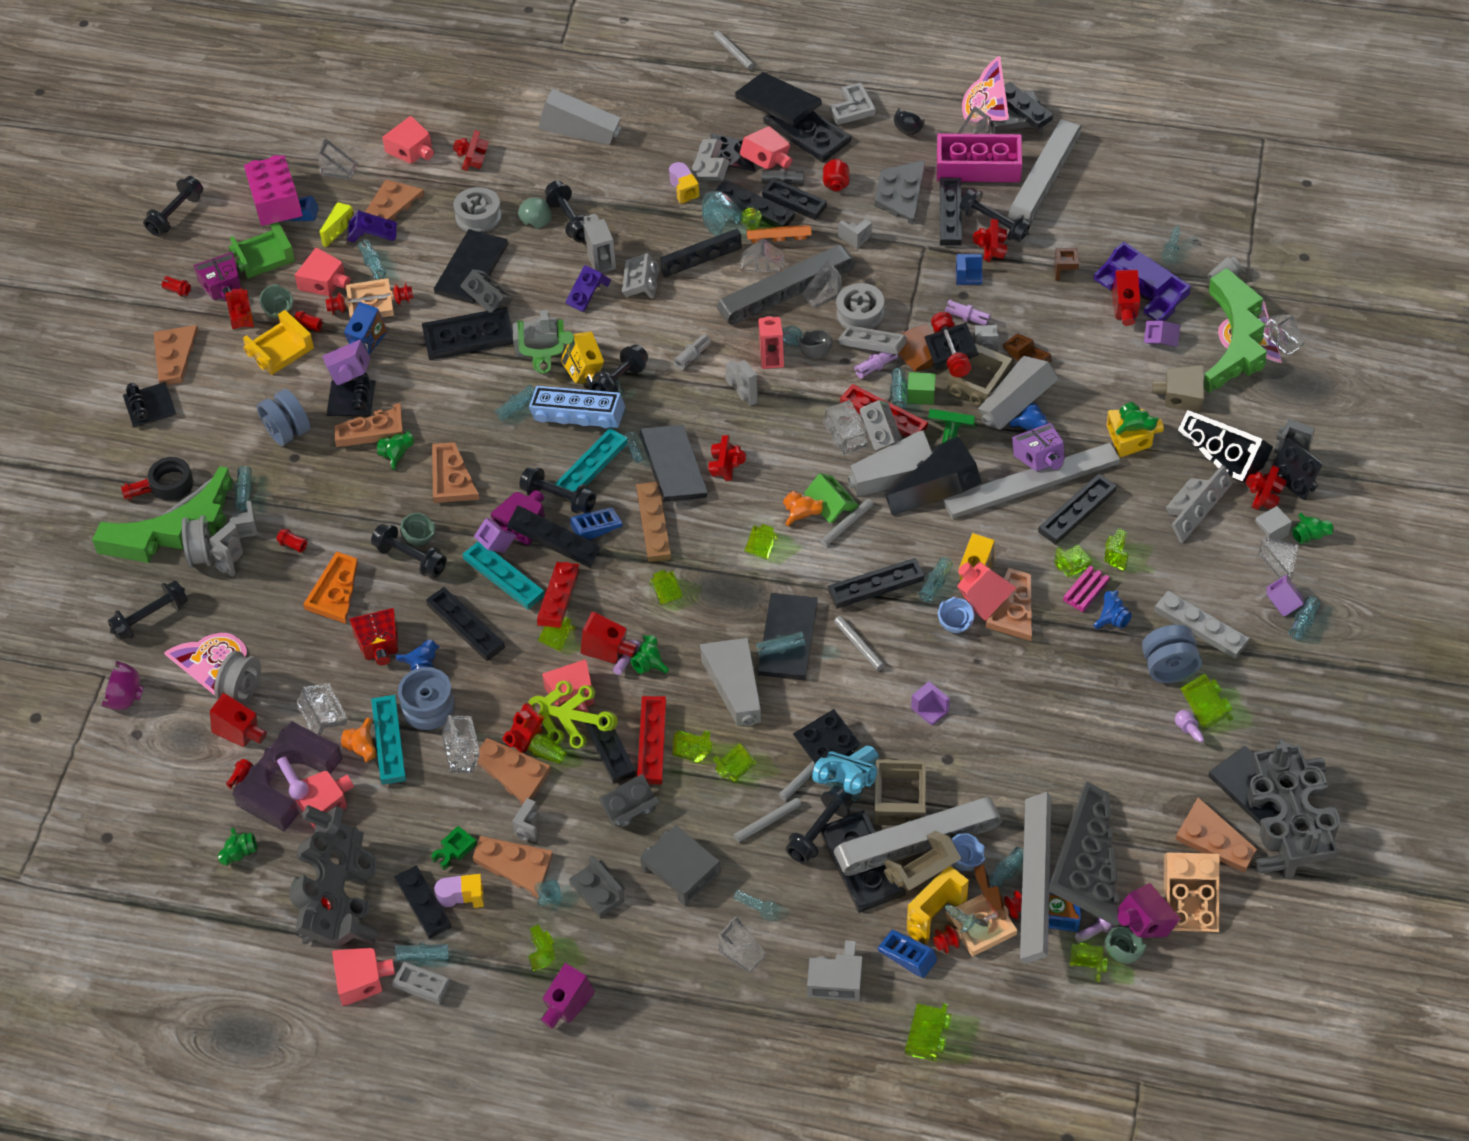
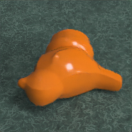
M796 491L790 492L783 500V505L790 511V516L785 523L788 527L796 520L810 515H818L823 511V500H814L809 496L803 497L801 493Z
M369 717L366 718L363 725L357 730L354 728L350 730L345 729L341 737L342 747L349 751H354L358 756L364 757L366 763L377 755L370 733L373 719Z

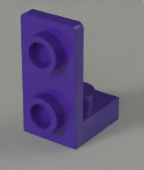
M358 210L348 222L347 241L355 243L364 232L394 241L396 239L397 223Z
M584 265L565 303L584 312L596 288L600 284L608 287L611 279Z

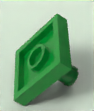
M936 409L929 410L928 418L932 422L945 425L942 443L948 441L949 437L950 439L956 437L959 427L974 429L977 427L978 420L973 415Z

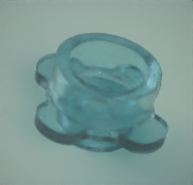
M792 325L787 328L783 327V343L789 346L800 347L798 336L802 337L801 330Z
M556 880L545 883L538 882L535 885V891L538 892L539 897L537 902L540 906L545 907L551 903L558 905L562 901L561 890Z

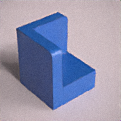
M982 254L956 255L957 285L982 284Z

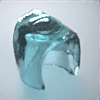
M714 190L704 195L702 199V219L704 225L715 236L723 234V227L731 217L737 224L740 222L742 212L728 195Z

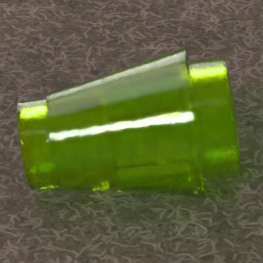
M748 208L741 215L742 224L749 230H756L762 221L761 213L755 208Z
M539 733L535 735L528 749L533 753V756L558 764L563 762L567 751L563 750L547 735Z

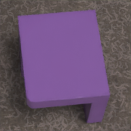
M1146 321L1144 343L1177 347L1181 325L1166 321Z
M486 518L474 537L487 550L505 553L516 537V534L503 530L492 519Z
M1287 574L1266 587L1267 596L1282 616H1286L1304 604L1302 594Z
M930 681L912 695L911 709L930 725L937 723L949 712V697Z

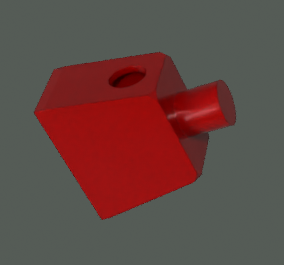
M592 611L582 631L580 654L610 663H617L621 654L631 658L634 657L638 645L626 640L627 629L624 626Z
M225 693L220 696L209 711L212 733L241 747H245L250 740L261 744L267 735V731L258 727L257 714Z

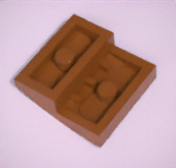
M927 324L914 327L902 333L907 336L908 342L898 355L915 372L929 369L933 365L924 336L933 334L934 331Z

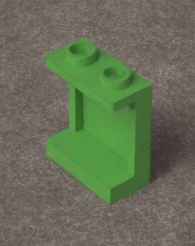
M279 222L270 224L271 231L237 243L234 236L229 237L231 245L228 246L229 251L233 253L234 258H237L235 261L240 272L244 271L247 279L295 262L292 246Z

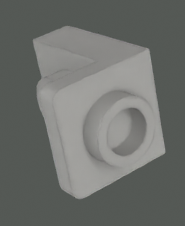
M975 325V343L993 351H998L999 334L997 333V325Z
M527 798L512 820L514 834L523 841L529 840L533 843H536L538 840L537 829L534 825L538 820L539 814L535 801Z

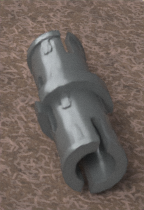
M783 168L781 170L762 169L761 183H769L772 178H775L787 184L803 185L804 171H787Z

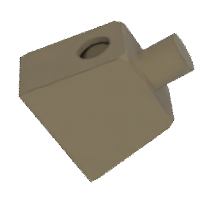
M1203 366L1167 369L1165 381H1152V394H1165V406L1168 408L1201 413L1204 401Z

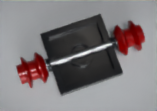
M939 312L931 319L934 333L924 336L936 370L948 367L953 377H963L971 370L969 359L979 356L967 323L955 326L950 313Z

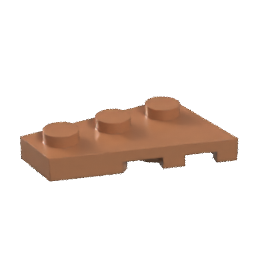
M386 179L365 212L394 221L399 212L403 209L407 210L411 207V202L416 198L420 199L424 196V190Z
M197 325L154 332L159 384L166 382V385L183 382L189 363L188 357L194 347L193 341L199 331Z
M397 403L393 405V409L385 412L382 409L375 411L374 416L365 419L358 417L335 425L336 447L378 442L380 438L385 439L386 437L392 438L398 434L403 435L401 404Z
M455 442L432 444L434 503L480 500L478 491L473 485L471 476L467 472Z
M1008 568L1004 579L1014 585L1016 589L987 619L986 628L1031 641V574Z
M486 738L474 756L475 761L489 775L504 785L511 795L513 794L519 799L522 805L527 798L530 800L534 798L551 772L550 765L489 738Z
M1197 798L1175 839L1201 853L1219 854L1220 862L1243 873L1248 869L1257 850L1200 798Z
M480 836L473 855L474 863L497 876L505 877L519 888L523 887L538 899L553 858L552 850Z

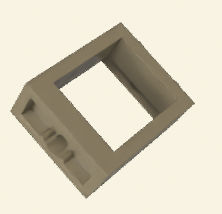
M975 343L979 356L970 358V364L994 373V377L985 389L963 380L961 377H953L950 374L947 392L974 405L981 406L1012 370V358Z
M890 758L876 760L874 824L900 825L925 817L926 761H919L917 759L893 760ZM882 778L919 779V804L881 803Z

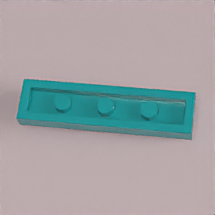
M609 428L555 485L574 492L581 484L588 485L628 444V438Z
M479 541L462 554L463 560L527 610L545 596L543 589L494 551L487 550Z
M396 696L371 698L381 784L406 781Z

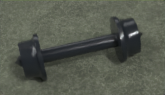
M187 176L177 181L176 186L180 194L161 213L154 209L147 211V217L143 220V224L151 234L160 236L163 232L167 233L171 228L167 218L186 199L191 202H198L200 200V194L204 189L195 177Z
M562 181L551 182L545 189L546 202L551 207L561 206L570 220L565 227L567 236L573 238L576 242L585 241L583 217L586 215L576 216L568 201L572 196L571 188Z
M969 189L962 196L959 208L966 212V216L970 217L977 210L991 219L998 220L1000 224L1010 229L1007 236L1008 240L1013 239L1021 242L1025 236L1029 235L1028 231L1031 223L1024 219L1025 216L1023 214L1019 215L1015 222L981 203L982 191L976 192Z
M635 344L623 348L620 352L622 364L611 374L605 371L595 373L590 383V390L618 393L619 387L616 381L625 372L640 373L646 367L648 361L646 350L642 346Z
M540 467L536 469L526 468L521 475L519 486L521 490L527 492L528 496L533 490L540 492L542 489L572 500L571 510L576 514L580 512L589 513L595 505L596 492L590 490L586 484L578 486L575 492L544 481L545 473Z
M380 524L374 530L371 544L377 547L379 553L386 554L392 547L421 562L419 570L423 576L438 577L445 569L447 557L441 554L440 549L437 547H432L425 554L397 539L398 528L394 525Z
M176 580L168 584L162 583L161 587L165 595L127 618H124L121 612L116 610L115 615L107 620L110 626V633L114 634L119 641L127 637L133 638L134 634L130 626L165 605L171 603L179 611L181 605L188 601L185 588L181 587Z
M833 786L829 791H825L821 795L822 803L826 806V809L805 836L799 833H792L789 836L786 852L792 859L801 864H806L810 858H815L818 855V849L813 841L834 814L841 817L849 815L853 799L843 788Z

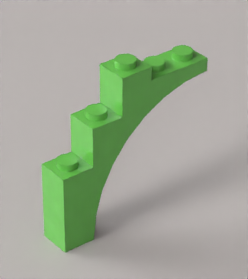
M1228 268L1210 278L1209 294L1220 304L1227 315L1231 327L1232 340L1223 357L1204 374L1203 385L1208 393L1216 388H1221L1225 382L1239 376L1242 371L1247 376H1250L1254 372L1261 371L1266 364L1267 351L1259 345L1264 338L1265 324L1257 318L1262 312L1263 298Z
M219 466L212 480L198 495L170 513L140 522H100L92 539L97 554L149 563L152 555L156 554L158 545L183 550L182 519L184 517H188L189 520L200 519L201 515H205L209 524L210 534L214 536L226 523V516L222 508L225 504L227 492L233 486V478L230 476L229 469Z

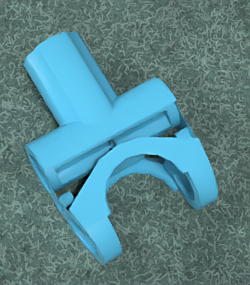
M865 746L851 756H845L833 751L828 752L826 758H820L816 762L812 775L813 781L819 784L841 782L844 783L845 792L853 795L861 792L863 787H870L874 783L877 776L876 760H879V755L871 746ZM829 774L835 775L836 778H829Z

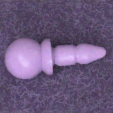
M1188 710L1179 711L1175 715L1176 725L1184 733H1190L1194 740L1202 743L1204 738L1201 731L1197 728L1198 722L1194 719V715Z

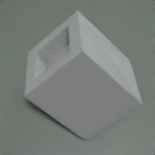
M864 219L858 225L855 223L847 224L842 220L838 223V237L857 249L871 238L872 222Z
M247 501L248 512L234 514L230 518V522L237 527L239 538L258 535L255 512L251 501Z
M1277 506L1255 519L1256 524L1266 533L1264 540L1266 547L1289 536L1292 521Z

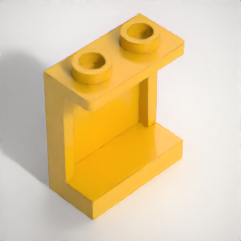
M286 310L278 314L280 320L278 325L256 339L251 340L247 335L243 337L245 344L243 349L247 356L253 357L262 370L266 369L271 375L314 349L311 334Z
M951 866L944 869L908 904L907 932L911 938L921 941L925 945L930 941L931 919L947 903L956 907L967 902L969 880Z

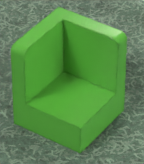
M909 372L907 404H934L936 377L934 373Z

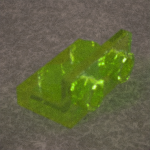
M1204 673L1180 688L1204 730L1225 717L1229 721L1234 719L1230 713L1234 709L1226 697L1221 698L1219 692L1222 689L1215 678L1210 680Z
M917 1003L905 1047V1055L936 1062L938 1052L943 1053L946 1037H942L944 1029L949 1030L952 1014L948 1013V1004L943 1003L942 1009Z

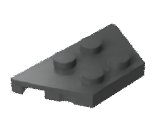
M921 160L881 170L875 206L888 211L896 217L901 215L908 219L909 224H914L925 161Z

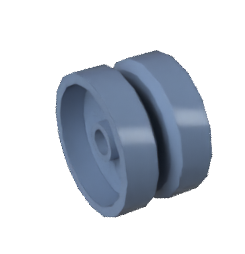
M284 388L275 393L274 401L266 398L257 404L256 408L263 425L274 441L280 446H285L293 441L294 434L302 436L310 431V423L304 409L288 389Z
M1168 625L1152 631L1144 638L1141 647L1147 660L1149 674L1153 680L1160 683L1179 682L1191 677L1201 668L1202 659L1196 647L1197 643L1191 628L1185 625Z
M421 667L410 671L399 683L398 697L405 720L412 727L420 730H432L443 726L450 720L454 713L455 701L449 678L441 670L433 667Z

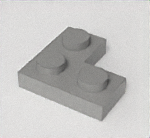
M861 82L842 87V95L846 102L830 106V113L837 125L876 114V109Z
M718 139L702 140L691 170L696 180L724 179L730 161L726 158H717L722 142Z
M734 360L726 363L725 379L730 386L733 385L740 399L745 400L749 406L758 403L757 374L745 360L737 364Z

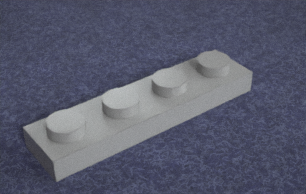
M1167 591L1155 605L1154 612L1176 625H1185L1191 628L1195 636L1234 659L1237 658L1249 642V637L1170 591Z

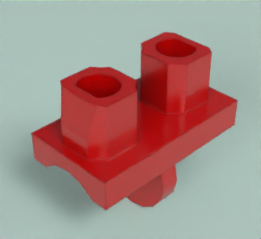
M474 130L470 143L467 142L466 138L456 140L453 144V149L457 156L462 157L466 155L462 170L468 171L469 166L478 169L482 166L485 156L474 151L485 155L489 141L479 138L480 131Z
M992 219L991 226L988 229L980 228L973 234V242L979 245L980 248H984V261L990 262L992 257L1003 259L1007 253V245L1001 244L1006 240L1007 229L998 227V220Z
M239 288L226 292L225 297L232 329L254 327L248 290Z
M723 435L721 443L711 445V455L714 459L718 460L711 461L708 465V470L713 477L723 476L725 481H732L734 467L737 468L739 464H743L747 457L740 446H734L729 442V435Z
M1273 465L1269 474L1263 475L1261 472H1257L1247 477L1246 485L1250 488L1251 493H1256L1252 508L1258 510L1261 506L1272 509L1278 505L1280 497L1273 494L1271 490L1279 494L1285 487L1286 480L1277 475L1279 468Z
M524 703L520 712H516L513 718L514 723L510 731L505 732L502 738L509 747H515L519 752L526 753L534 737L541 734V724L545 717L537 713L531 704Z

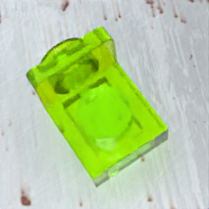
M761 524L760 527L753 525L744 552L767 560L774 540L777 541L779 536L773 532L774 528L768 525Z
M1076 545L1066 551L1061 547L1057 548L1054 563L1057 569L1063 571L1069 578L1091 566L1092 560L1079 545Z
M661 570L653 574L649 585L653 587L660 606L683 598L673 571L666 572V570Z

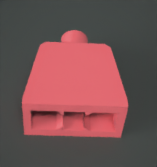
M409 116L382 137L385 152L408 163H414L420 157L429 160L434 154L433 149H431L432 144L429 132L412 116Z
M770 126L744 137L739 154L765 169H770L777 165L787 169L792 163V158L788 156L789 142Z
M318 248L314 249L295 274L298 290L325 296L332 295L337 287L346 289V285L351 282L350 277L345 276L343 263Z
M771 316L758 319L762 369L784 367L781 319ZM768 345H774L776 350L769 352Z
M981 562L974 568L969 563H965L958 570V573L963 577L957 586L958 589L972 605L974 613L984 621L1016 589L1014 585Z
M586 659L542 673L544 687L548 694L556 689V685L560 681H569L573 686L571 694L562 696L554 702L558 707L578 694L581 686H591ZM563 684L561 687L564 693L567 691L566 684ZM587 688L584 690L585 697L589 696V690ZM594 698L584 701L573 710L589 713L587 707L594 704Z
M323 771L302 779L308 785L309 792L305 798L295 801L302 812L305 811L307 805L326 813L335 806L346 809L347 803L343 793L354 788V785L348 775L334 781L328 771Z
M373 948L332 951L338 994L342 1006L380 993L382 991L380 977L395 974L393 959L378 962Z

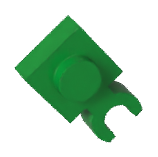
M457 826L440 842L443 849H437L432 853V862L435 863L438 859L444 858L440 865L442 870H446L451 865L453 858L460 861L477 845L476 839L460 826Z

